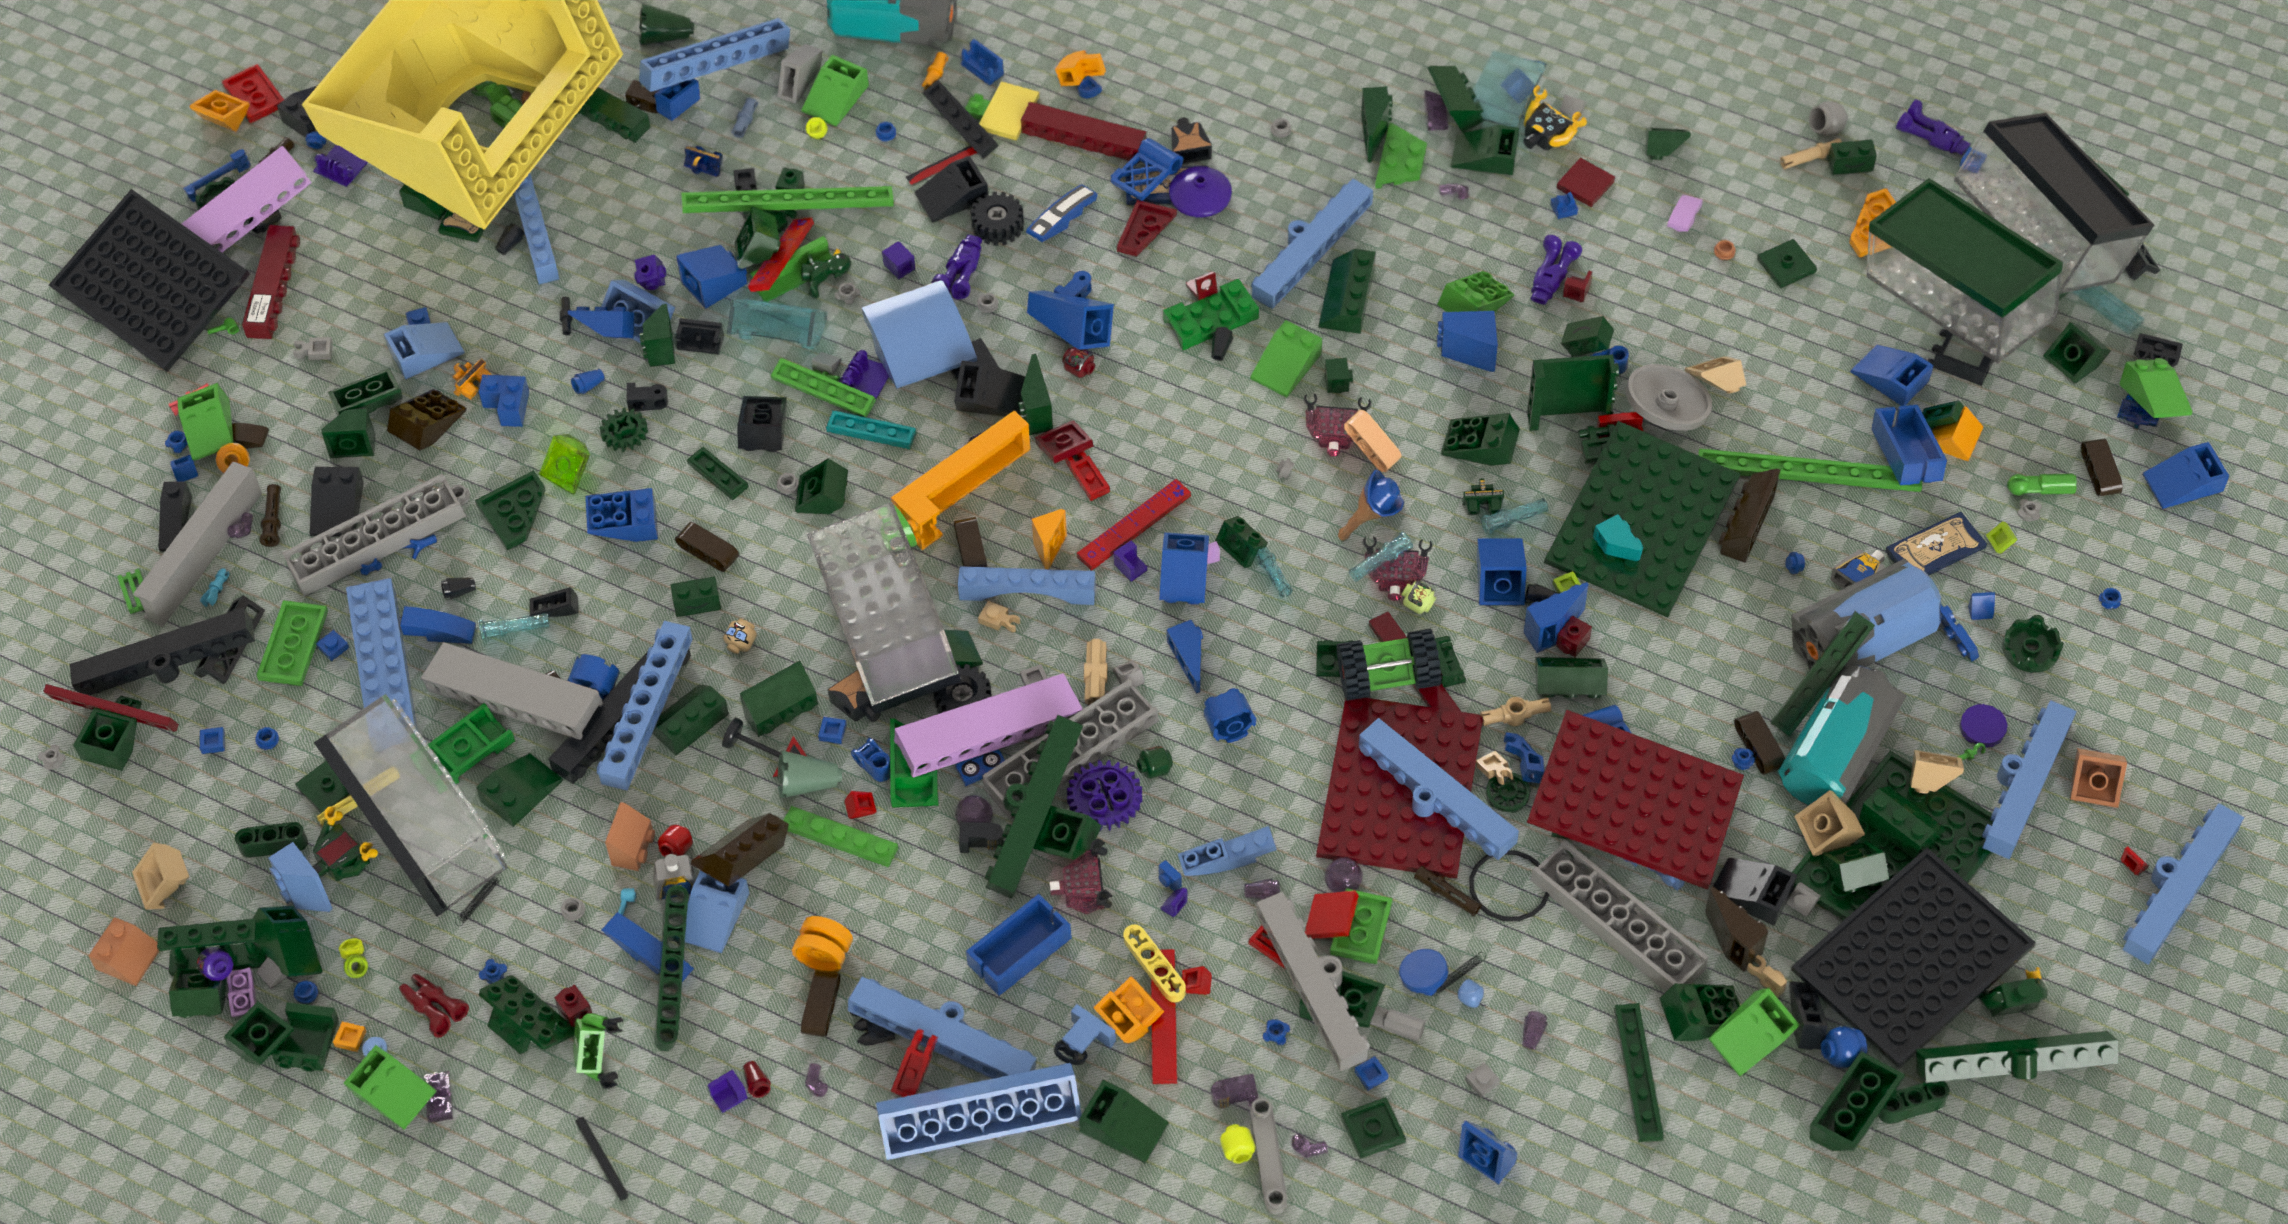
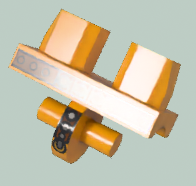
M480 359L473 367L469 362L465 365L457 363L454 366L456 374L453 378L458 381L453 392L456 396L459 397L463 394L471 400L479 390L473 382L477 380L481 383L482 375H492L485 368L486 362L483 359Z

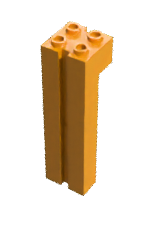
M1015 411L1011 412L891 497V503L900 510L907 520L916 538L917 546L921 550H924L943 536V533L935 526L937 524L936 517L1030 450L1029 424Z

